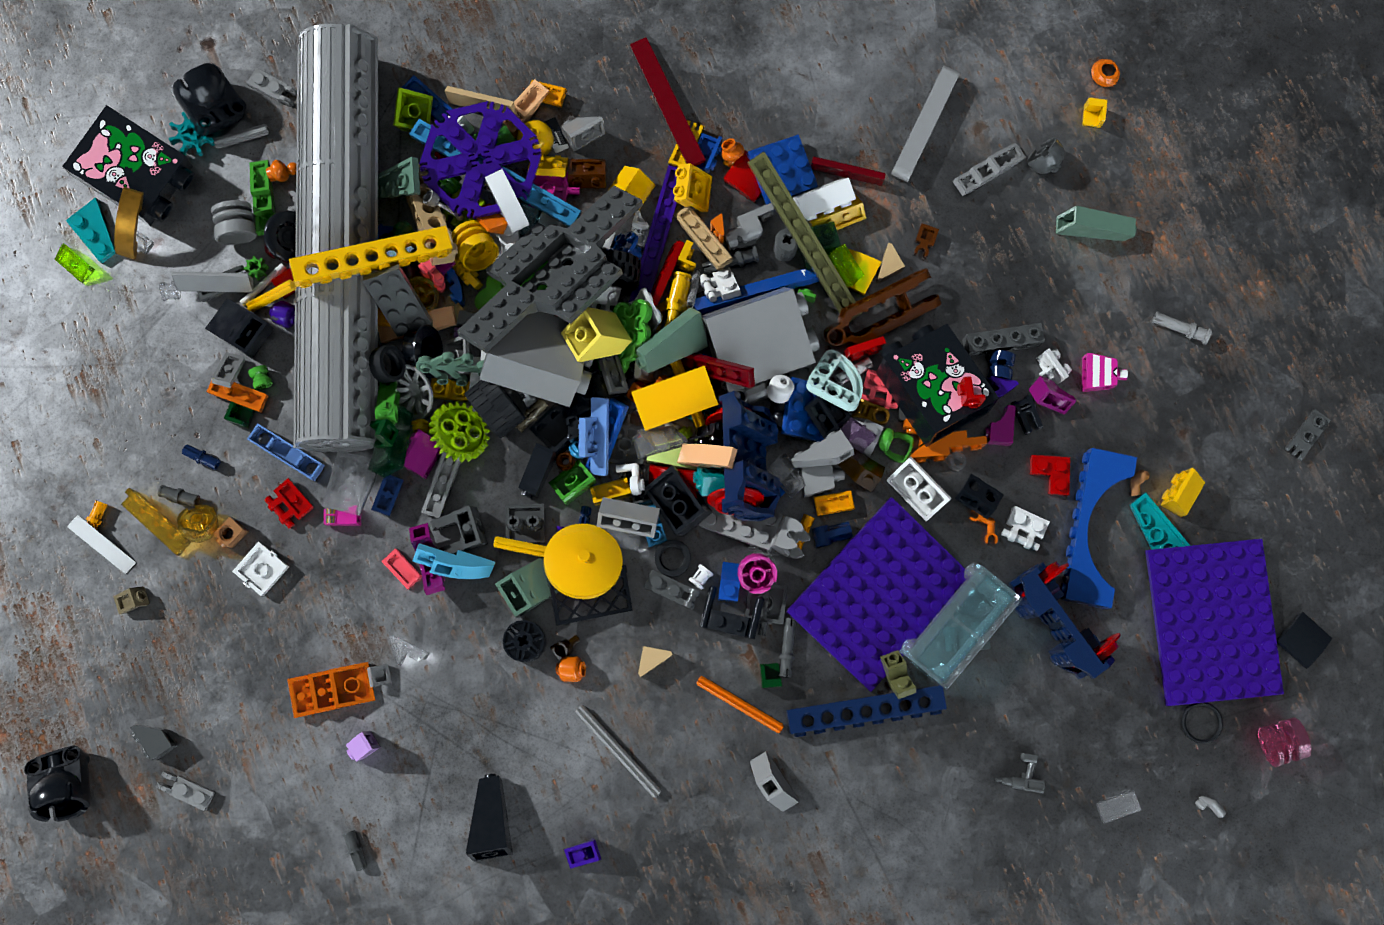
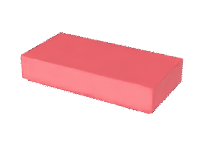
M397 548L381 561L408 590L422 578V575Z

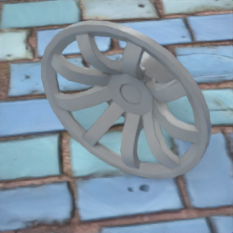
M406 364L404 373L406 380L401 378L397 381L406 385L404 387H397V391L407 392L406 395L400 398L399 412L410 419H422L430 413L433 406L432 388L427 377L421 371L417 370L413 365ZM408 369L415 371L413 378L409 376ZM429 395V400L425 399L424 397ZM411 398L406 411L402 408L401 404ZM421 402L428 406L424 412L421 409ZM414 404L416 405L418 415L412 414Z

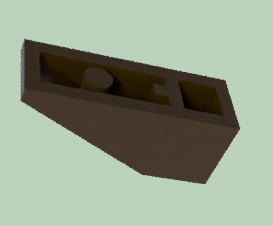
M854 449L853 456L837 464L854 482L870 492L880 482L885 470L884 466Z

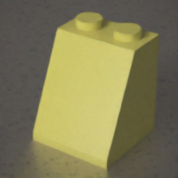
M590 307L571 324L569 323L561 332L578 362L621 354L632 342L616 313Z

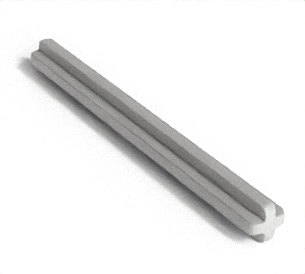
M581 705L575 711L576 714L651 796L657 797L661 793V789L587 708Z

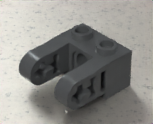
M467 506L430 521L433 531H439L458 524L461 534L460 541L443 546L439 550L456 555L458 550L466 552L488 544L477 507Z

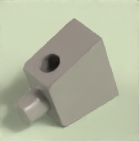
M832 465L800 468L803 498L832 491L835 488L834 481L845 480L844 471L842 469L833 470Z

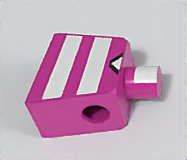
M1086 353L1082 357V392L1113 389L1117 386V380H1127L1128 371L1127 369H1118L1117 359L1093 353Z

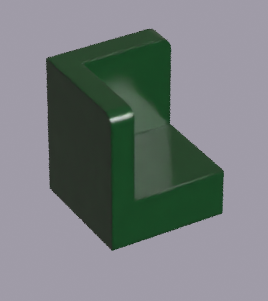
M231 401L224 419L232 424L249 429L255 411Z
M388 419L371 421L369 426L376 431L374 436L377 438L374 447L378 449L393 446L399 430Z
M778 663L759 665L761 688L782 686Z

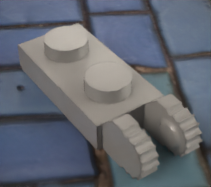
M258 68L254 70L247 81L248 86L278 102H283L290 107L294 105V102L290 98L285 97V94L288 92L297 97V90Z
M167 771L162 772L161 775L164 778L175 781L173 787H170L165 783L158 782L156 788L203 811L207 810L215 791L181 775L177 776Z

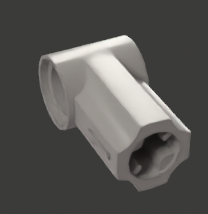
M765 381L756 383L752 388L745 387L736 390V392L745 395L744 402L748 404L768 396Z

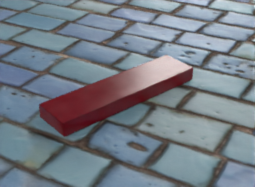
M815 156L811 163L812 170L882 186L886 175L883 172Z

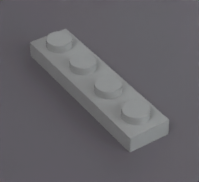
M442 453L421 511L422 514L435 518L442 517L461 463L459 458L454 462L451 455L446 459V453Z

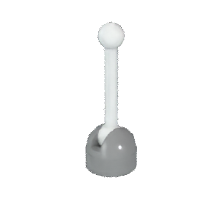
M432 190L426 192L423 197L424 204L430 207L438 205L456 216L457 220L461 221L463 219V214L458 216L456 212L454 214L447 206L439 202L440 198L436 192Z

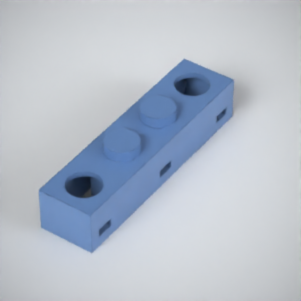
M258 423L247 438L253 444L314 482L325 467L324 464L300 449L293 448L292 444ZM263 433L268 434L270 437L267 444L259 442V436ZM310 463L317 465L313 474H309L306 470Z

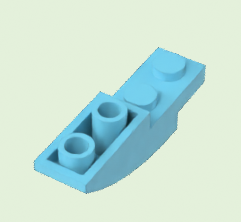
M420 543L412 560L413 562L431 567L430 573L457 579L490 577L495 565V561L458 550L457 554L454 555Z

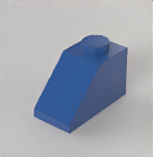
M722 563L718 600L738 602L740 588L737 575L738 563Z

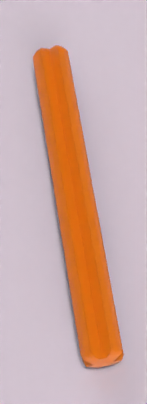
M699 677L696 683L699 687L776 733L782 731L784 725L707 678Z

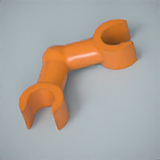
M979 514L976 519L969 517V520L973 522L980 521L987 524V535L984 539L986 544L988 543L989 536L994 537L995 544L998 542V536L995 534L994 518L989 517L986 519Z

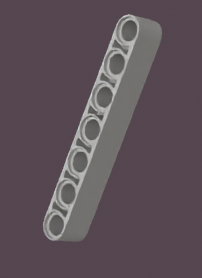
M943 65L891 173L892 176L908 183L961 72Z

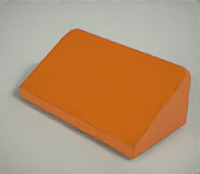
M486 204L481 207L490 206L492 204ZM500 213L476 219L488 233L502 235L508 225Z
M721 213L711 220L710 231L723 245L724 226Z

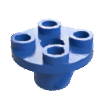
M634 231L618 234L614 240L615 244L609 250L631 253L640 260L642 257L641 248L636 245L638 235Z

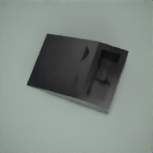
M227 298L205 329L253 359L274 328L265 320Z

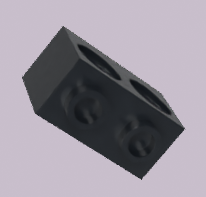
M971 473L961 486L955 499L988 519L997 509L1004 494Z

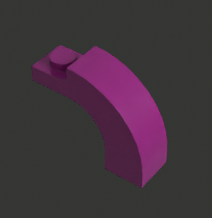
M428 523L409 528L410 540L415 552L419 543L438 549ZM419 564L425 594L430 595L445 590V577L430 573L431 567Z

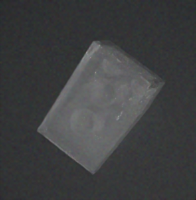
M338 450L322 507L360 516L375 483L380 463L375 459Z

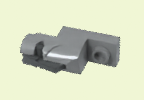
M772 203L737 217L736 223L738 227L735 226L724 232V241L729 251L755 246L756 239L763 235L760 221L765 222L771 219L774 214Z

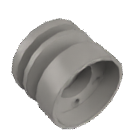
M229 200L212 206V221L216 224L214 226L215 240L218 243L238 245L251 242L256 238L255 224L252 222L254 217L250 203L241 200Z

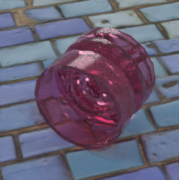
M1295 717L1281 720L1278 725L1271 723L1258 729L1261 749L1272 766L1279 767L1283 764H1289L1292 760L1299 761L1311 756L1312 748L1308 734L1301 722Z

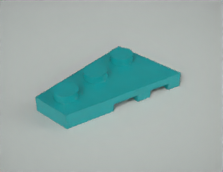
M95 197L65 221L97 260L103 264L116 252L111 233L108 231L105 222L106 219L100 208L101 205Z

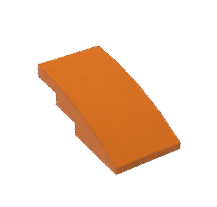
M368 662L287 679L294 718L375 701L373 687H370Z

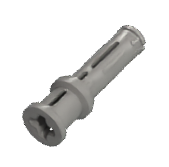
M1157 311L1155 313L1156 316L1152 319V323L1185 334V337L1188 339L1199 340L1204 345L1208 343L1212 334V329L1210 328L1207 330L1197 326L1196 323L1188 324Z

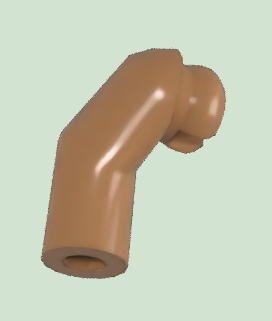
M1139 470L1130 478L1132 497L1141 496L1140 485L1149 479L1150 474L1148 471Z

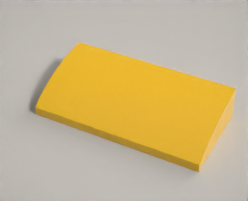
M705 365L632 391V396L645 431L719 405Z

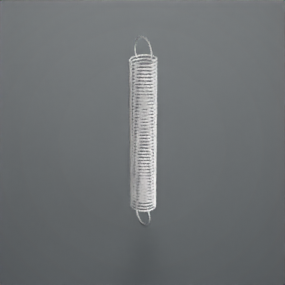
M693 271L687 301L688 305L695 304L700 272Z

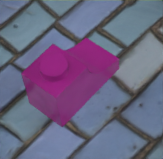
M1039 376L1029 388L1037 404L1064 415L1077 401L1074 396L1062 390L1054 381L1043 376Z
M1007 405L1000 420L991 422L985 427L984 436L987 437V444L1010 446L1013 444L1016 406Z

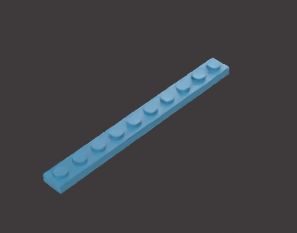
M418 119L409 133L410 137L425 145L431 125ZM443 136L436 138L433 150L445 157L460 154ZM479 156L476 162L479 161L480 164H483L485 159ZM501 166L516 182L522 183L525 181V178ZM533 184L530 197L524 192L527 200L519 197L522 201L568 227L582 213L581 210Z

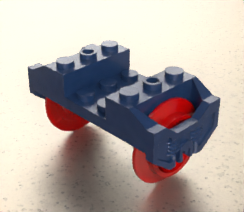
M732 391L719 396V409L707 417L705 425H710L717 421L723 423V446L736 448L737 454L733 468H724L725 488L710 493L707 497V503L719 513L734 515L739 520L762 521L774 517L775 508L780 498L781 484L778 477L767 472L766 446L778 443L777 424L770 415V409L762 406H752L741 400L740 393Z
M1056 561L1046 566L1042 562L1034 565L1008 584L1012 589L1013 604L1016 607L1015 611L1018 616L1024 619L1039 617L1044 625H1048L1052 630L1050 632L1052 637L1056 641H1060L1058 645L1048 651L1051 655L1050 660L1055 666H1059L1074 674L1077 679H1082L1087 675L1094 679L1111 667L1115 661L1111 654L1118 649L1119 645L1116 641L1120 638L1121 634H1113L1100 642L1089 628L1079 632L1057 602V600L1064 596V593L1053 578L1063 572L1069 566L1068 563L1059 565Z

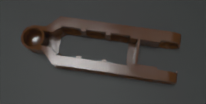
M925 268L914 272L841 309L837 322L825 328V341L833 346H839L849 341L860 344L873 340L940 306L942 302L938 294L930 295L912 305L906 294L907 291L919 286V283L931 278L928 269ZM894 296L900 311L856 333L851 332L849 328L851 317L861 312H867L869 308L879 303L883 304L885 300Z

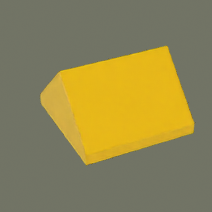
M624 166L610 188L616 186L641 199L644 204L656 185L639 168Z

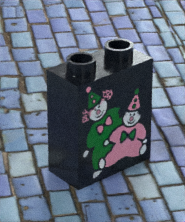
M107 105L62 166L73 178L119 206L124 187L143 192L142 210L139 212L138 219L149 226L153 224L155 219L163 222L168 217L173 208V203L169 201L177 189L182 192L185 191L195 176V173L191 171L193 165L187 156Z
M948 324L936 330L931 325L922 327L913 334L912 339L914 341L904 347L900 341L890 344L880 353L883 360L876 372L926 447L986 415L999 399ZM963 377H972L974 395L985 394L986 396L983 404L977 408L962 406L961 396H958L957 386Z

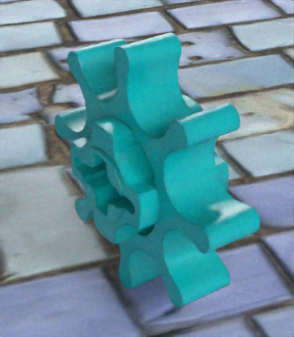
M182 112L184 122L181 125H176L173 122L169 123L172 130L178 131L176 136L169 137L171 145L183 143L180 152L185 156L190 148H195L198 155L203 156V152L200 149L201 146L205 143L215 146L214 140L207 136L198 135L192 122L188 119L185 112Z

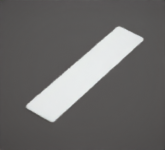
M77 515L67 526L124 574L135 565L136 562L80 516Z

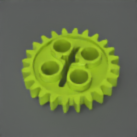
M458 401L454 404L449 402L446 406L443 404L434 412L430 418L432 421L428 424L432 428L428 433L434 435L430 441H436L434 448H441L439 454L445 452L446 459L451 455L454 462L459 458L461 463L465 459L470 462L473 458L476 459L479 454L481 455L488 446L486 442L490 439L487 436L490 430L485 429L487 424L482 422V418L478 416L476 411H472V405L466 408L465 402L461 406Z

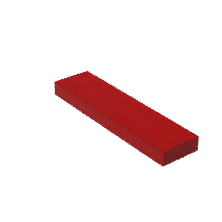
M680 240L671 246L651 291L655 307H657L685 244Z

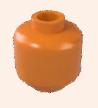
M565 656L557 663L556 674L559 675L563 682H579L582 677H585L586 664L578 656Z

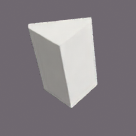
M909 457L886 480L925 521L929 520L952 499L912 457Z

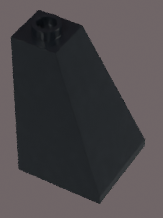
M487 774L484 778H480L478 782L466 848V855L473 862L513 855L503 783L500 776H496V774Z

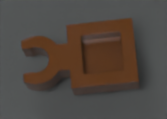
M921 223L915 243L920 245L914 250L915 256L919 250L924 251L923 258H927L929 254L928 247L933 248L939 231L938 228Z

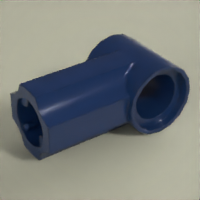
M849 521L831 526L823 525L812 529L816 548L833 544V542L853 537Z

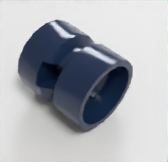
M1003 350L991 351L989 362L992 366L988 368L987 379L993 376L1012 380L1013 370L1011 367L1015 364L1016 355Z

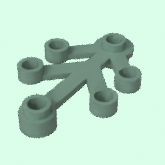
M444 352L436 358L430 356L418 358L416 369L422 373H430L435 376L439 385L448 384V375L439 371L444 370L456 379V385L466 386L468 384L467 376L462 375L458 371L474 372L480 376L484 360L477 362L476 366H470L474 363V356L472 354L466 353L454 359L452 352Z

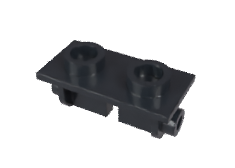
M717 421L710 425L698 427L695 431L696 437L690 438V440L698 442L697 444L708 445L712 442H721L723 440V423Z

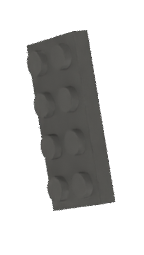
M399 264L363 276V283L397 337L418 331L423 325L433 326L432 318Z

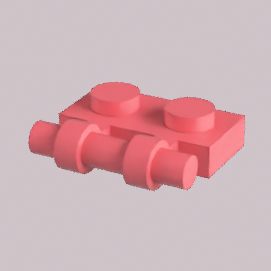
M430 260L419 263L420 275L426 281L430 280L435 285L436 291L443 293L446 289L444 276L436 269L435 265L432 266Z
M867 369L863 389L870 390L869 395L862 394L861 399L884 406L888 410L890 408L897 409V403L892 401V396L877 375V371ZM876 392L887 394L886 399L875 397Z

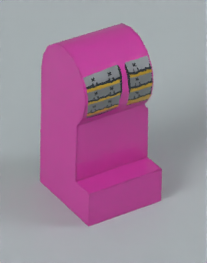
M349 506L324 509V525L361 526V508Z

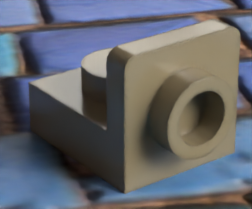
M143 586L129 588L113 596L119 615L150 604Z

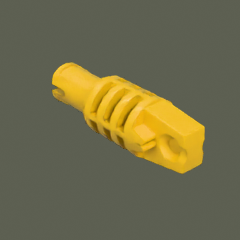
M455 255L456 265L452 267L455 273L467 286L471 284L473 288L479 290L483 284L477 278L479 275L477 271L467 270L461 263L458 255Z

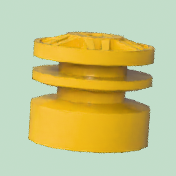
M478 220L465 221L453 230L452 240L453 243L457 244L458 254L456 255H458L461 263L467 270H483L489 267L498 257V245Z

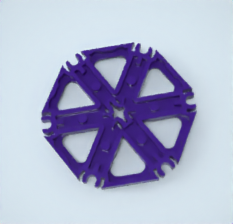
M489 101L448 110L446 114H441L443 119H445L443 123H439L437 120L434 121L438 128L433 124L431 125L419 163L421 172L428 171L429 173L422 176L424 184L430 190L436 192L440 200L454 214L457 209L458 216H461L464 210L468 211V219L471 217L477 219L502 213L498 204L485 207L478 205L485 177L501 169L504 171L517 198L522 197L524 200H527L525 193L530 197L542 157L540 148L533 149V146L539 144L537 136L507 106L504 112L503 104H501L499 110H494V102H491L489 105ZM480 112L483 114V120L475 141L458 124L457 120L460 116ZM505 120L511 121L523 134L521 140L496 146L503 121ZM438 136H443L460 153L459 155L437 160L431 157L432 149ZM479 156L485 159L483 164H480L479 161L476 162ZM524 160L530 161L526 179L522 183L516 182L501 167ZM465 175L460 194L455 199L450 198L438 186V181Z

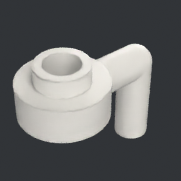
M637 463L616 465L617 473L632 471V476L630 477L632 495H641L642 491L645 490L644 479L640 478L639 465Z

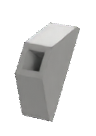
M767 751L750 761L756 784L768 802L782 812L799 802L794 791Z

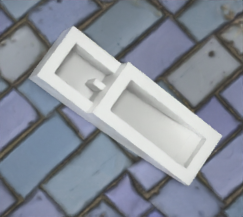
M501 169L486 176L485 180L512 233L529 226L530 224L504 171Z

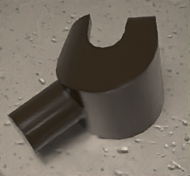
M574 635L569 640L566 638L552 645L550 649L560 661L562 657L569 656L574 651L573 646L580 639L577 635Z

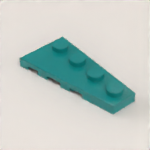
M1143 493L1129 505L1151 550L1191 546L1147 493Z

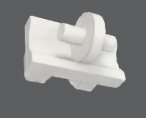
M1049 348L1036 358L1043 370L1039 375L1044 376L1046 374L1050 380L1058 385L1069 377L1068 374L1072 369L1066 363L1060 364L1058 359L1061 357L1058 349L1050 350Z

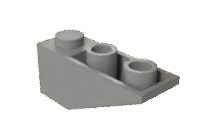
M842 430L833 431L827 435L826 439L813 443L806 451L796 453L791 462L794 468L837 465L853 456L854 449Z

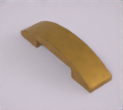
M124 187L115 223V252L118 255L135 260L138 242H136L139 212L142 210L144 193Z

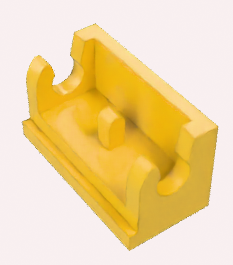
M627 477L590 487L595 506L601 505L603 497L619 500L632 496Z

